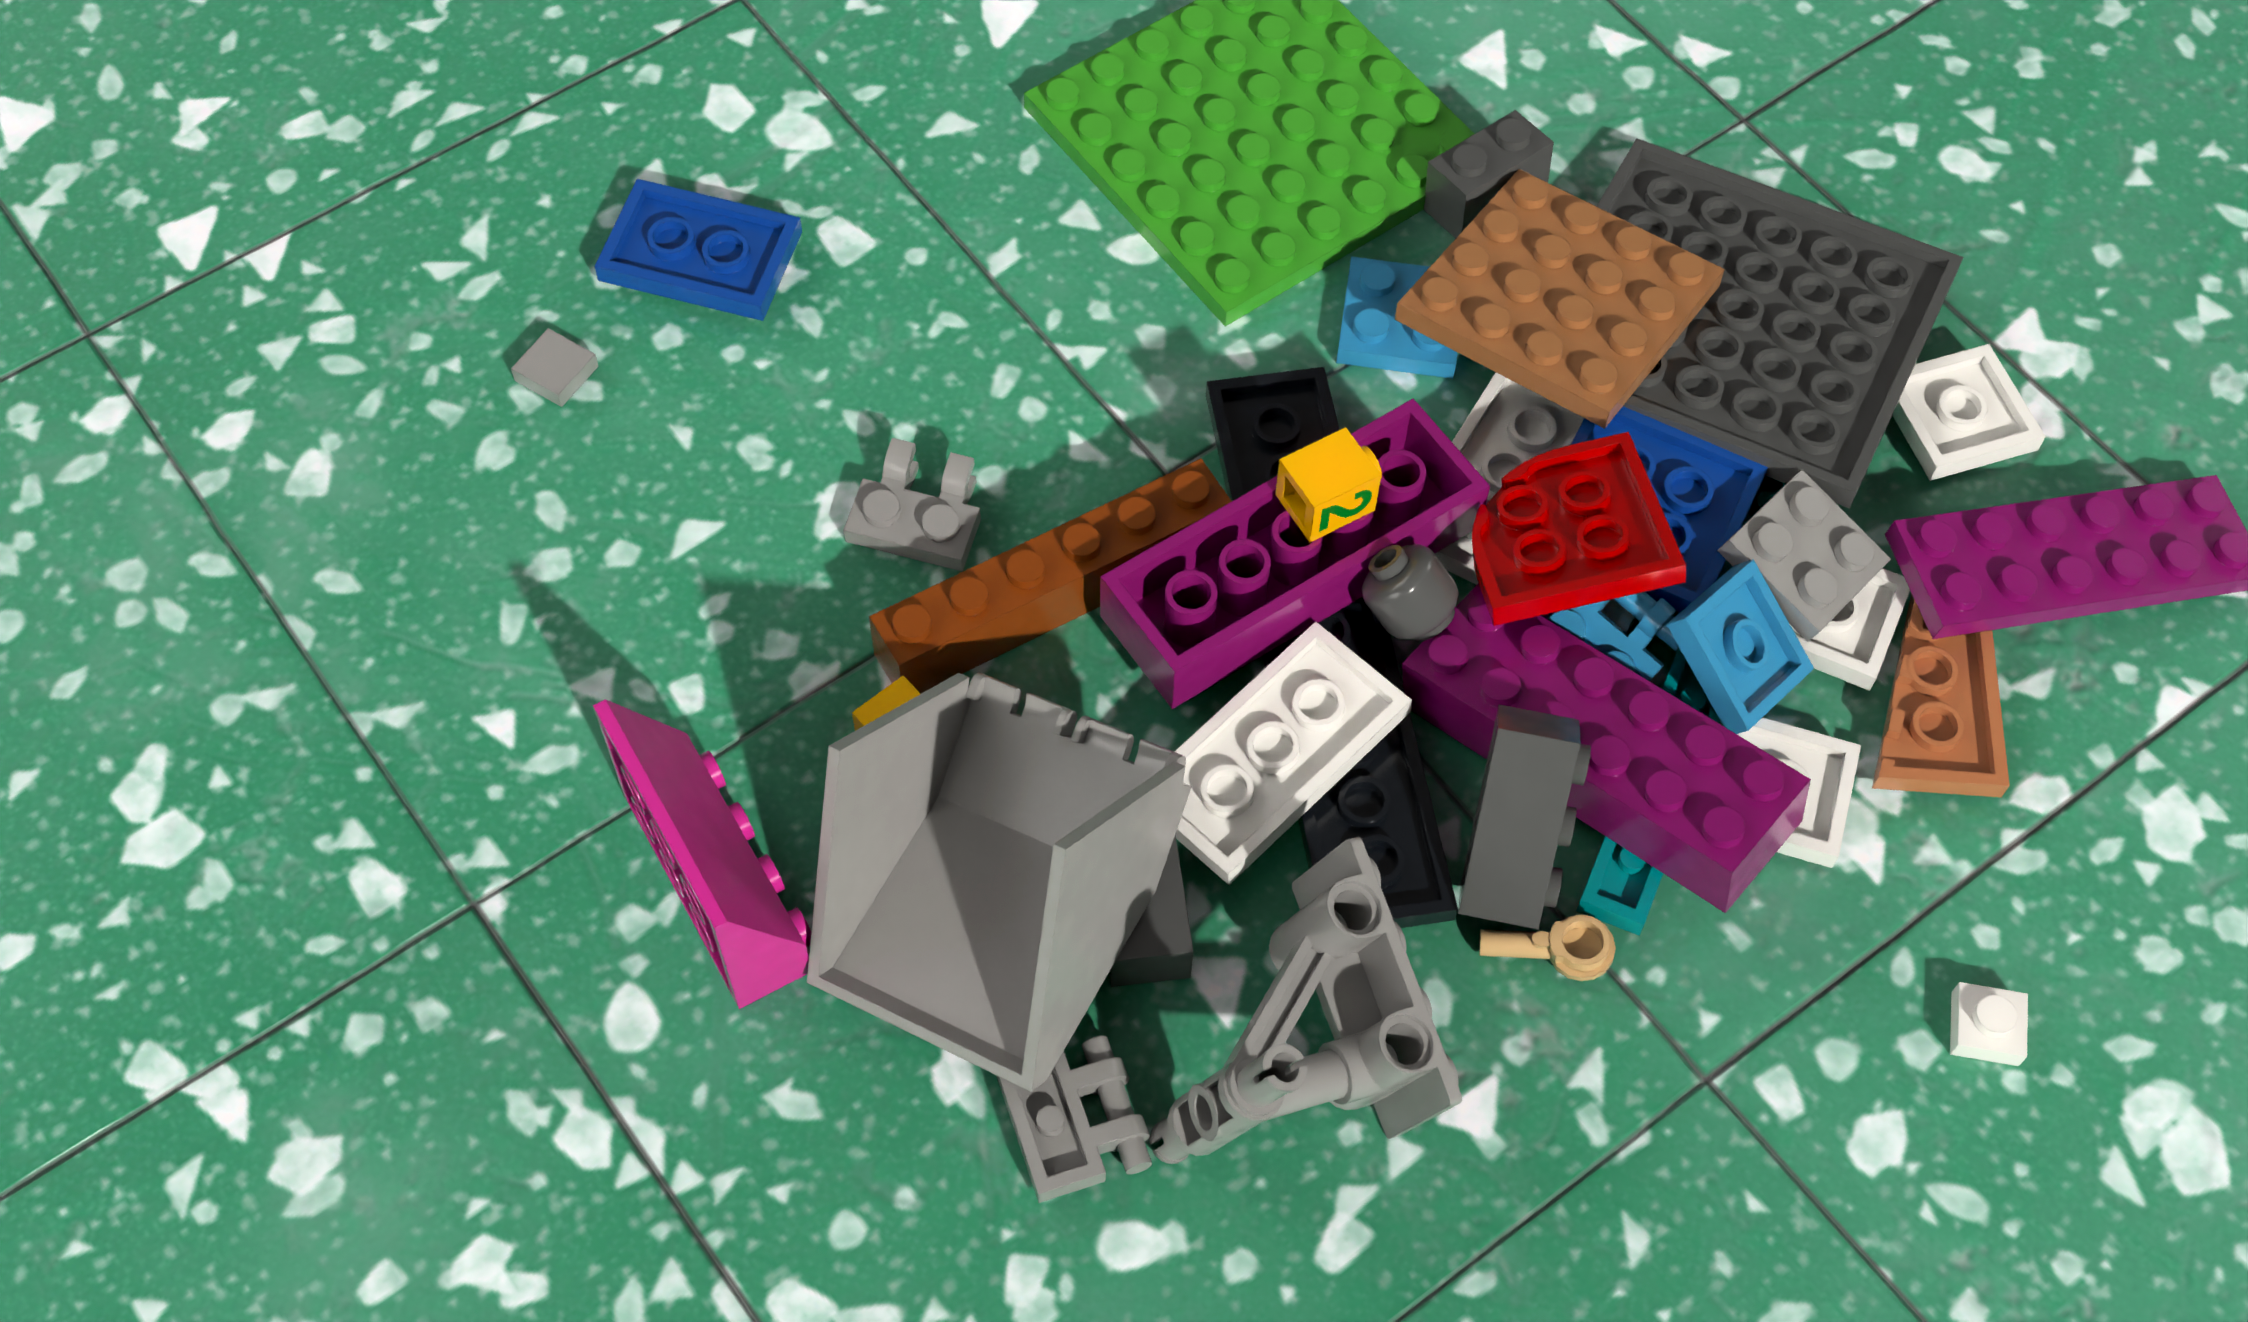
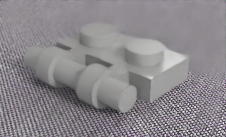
M1097 1036L1082 1044L1088 1065L1070 1070L1063 1051L1048 1079L1033 1092L997 1076L1038 1203L1105 1182L1106 1171L1100 1154L1109 1151L1119 1152L1126 1174L1140 1173L1152 1166V1161L1145 1141L1150 1137L1143 1116L1134 1114L1124 1086L1128 1083L1129 1076L1122 1058L1114 1057L1107 1036ZM1089 1094L1099 1095L1108 1122L1090 1127L1080 1097Z

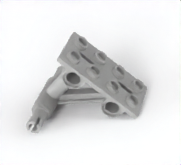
M1360 837L1345 840L1292 882V890L1300 910L1276 928L1271 935L1269 943L1271 959L1279 972L1224 1067L1203 1082L1193 1085L1190 1091L1176 1099L1169 1109L1168 1118L1158 1122L1152 1128L1149 1137L1150 1144L1156 1143L1161 1139L1164 1141L1163 1145L1152 1151L1162 1162L1178 1164L1190 1154L1195 1156L1209 1155L1264 1121L1326 1102H1330L1335 1107L1343 1110H1356L1374 1104L1383 1131L1388 1139L1403 1135L1462 1102L1456 1067L1443 1049L1432 1020L1430 1000L1425 991L1419 987L1408 959L1404 933L1393 920L1382 892L1379 869L1374 860L1368 856L1365 845ZM1316 989L1334 1040L1323 1043L1318 1053L1303 1056L1298 1049L1285 1042Z

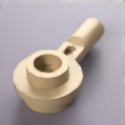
M1575 915L1567 917L1562 921H1555L1551 932L1480 929L1479 956L1549 959L1559 973L1577 981L1594 980L1605 974L1613 963L1616 950L1614 937L1607 926L1598 919L1588 915Z

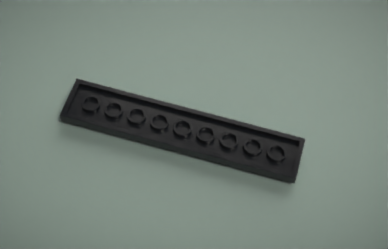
M1324 367L1207 381L1206 400L1225 487L1231 501L1278 475L1279 459L1340 430ZM1363 597L1319 622L1322 627L1405 694L1391 635L1367 606ZM1305 631L1263 655L1265 668ZM1409 713L1298 819L1309 869L1345 840L1356 837L1362 839L1368 856L1374 860L1379 869L1382 892L1393 920L1400 928L1453 921L1458 912Z

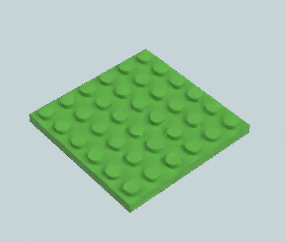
M1195 0L1024 92V108L1225 327L1424 210L1428 162L1474 135L1339 0Z

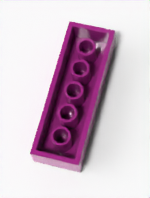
M1414 398L1351 433L1360 447L1367 446L1372 450L1381 467L1382 478L1375 511L1309 543L1275 495L1276 476L1100 576L1101 618L1171 709H1174L1307 630L1314 622L1319 623L1363 597L1361 590L1365 576L1370 571L1368 568L1369 563L1382 549L1391 545L1403 547L1420 544L1437 553L1473 531V524L1481 504L1486 505L1490 485Z
M1479 583L1454 608L1455 614L1450 624L1441 633L1424 640L1402 663L1403 688L1405 695L1412 699L1411 711L1485 759L1488 757L1498 705L1578 719L1580 723L1581 744L1591 746L1590 760L1584 785L1571 784L1567 806L1577 808L1576 817L1724 913L1729 910L1803 820L1811 779L1541 615L1493 626Z

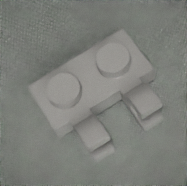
M892 438L885 456L881 482L864 478L861 481L843 529L845 541L963 572L981 521L980 508L967 505L977 483L976 476L971 475L975 465L974 458L950 452L942 478L941 492L939 497L909 490L919 469L918 462L913 461L916 444Z

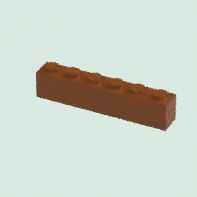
M1200 458L869 616L874 655L891 683L904 675L922 694L957 673L963 674L1100 607V576L1232 501L1205 462Z

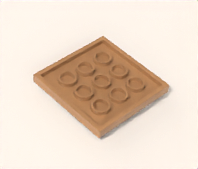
M1518 169L1397 303L1395 320L1605 429L1719 288L1725 269Z

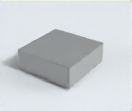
M548 328L516 362L511 371L517 383L563 407L598 368V362L593 352Z

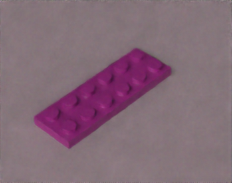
M2217 475L1894 520L1884 534L1932 639L2248 591V532Z

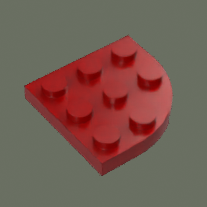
M1629 432L1560 447L1523 462L1501 478L1502 488L1490 499L1487 505H1480L1475 517L1472 531L1474 569L1493 626L1686 583V563Z

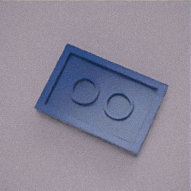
M637 179L594 266L597 279L601 282L763 321L802 234L800 217Z

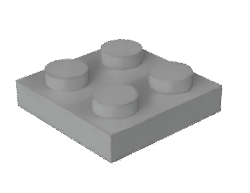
M1800 470L1717 550L1732 566L1754 559L1789 624L1807 642L1821 632L1891 560L1803 470Z

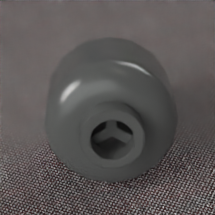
M1420 544L1403 547L1391 545L1382 549L1371 559L1368 566L1370 571L1365 576L1361 591L1365 603L1389 634L1398 639L1422 641L1441 633L1454 618V608L1456 607L1459 592L1454 579L1431 549Z

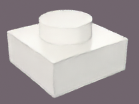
M1959 982L1951 992L1950 1055L2019 1066L2027 1058L2028 994Z

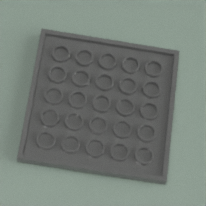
M1636 138L1596 207L1725 270L1719 288L1623 406L1768 467L1765 476L1780 482L1787 483L1800 470H1803L1836 504L1850 509L1964 257Z

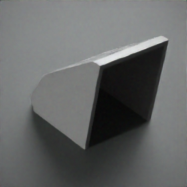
M981 672L975 674L969 684L970 677L957 673L828 746L807 983L1025 1090L1033 1092L1048 1079L1155 894L1192 786L1184 783L1186 758L1181 754L1140 739L1135 762L1128 760L1134 743L1132 734L1086 715L1082 716L1076 724L1077 713L1032 693L1026 694L1025 707L1021 716L1016 714L1021 700V690Z

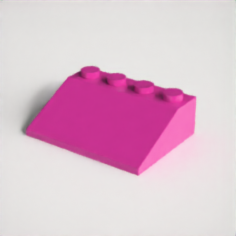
M606 699L593 705L624 797L738 1008L741 1009L807 975L809 964L807 947L810 946L811 942L810 927L798 907L788 912L786 911L777 893L785 890L780 874L768 854L757 858L750 847L748 840L755 837L754 830L740 803L737 801L727 806L718 790L726 786V782L711 752L708 750L699 755L687 733Z

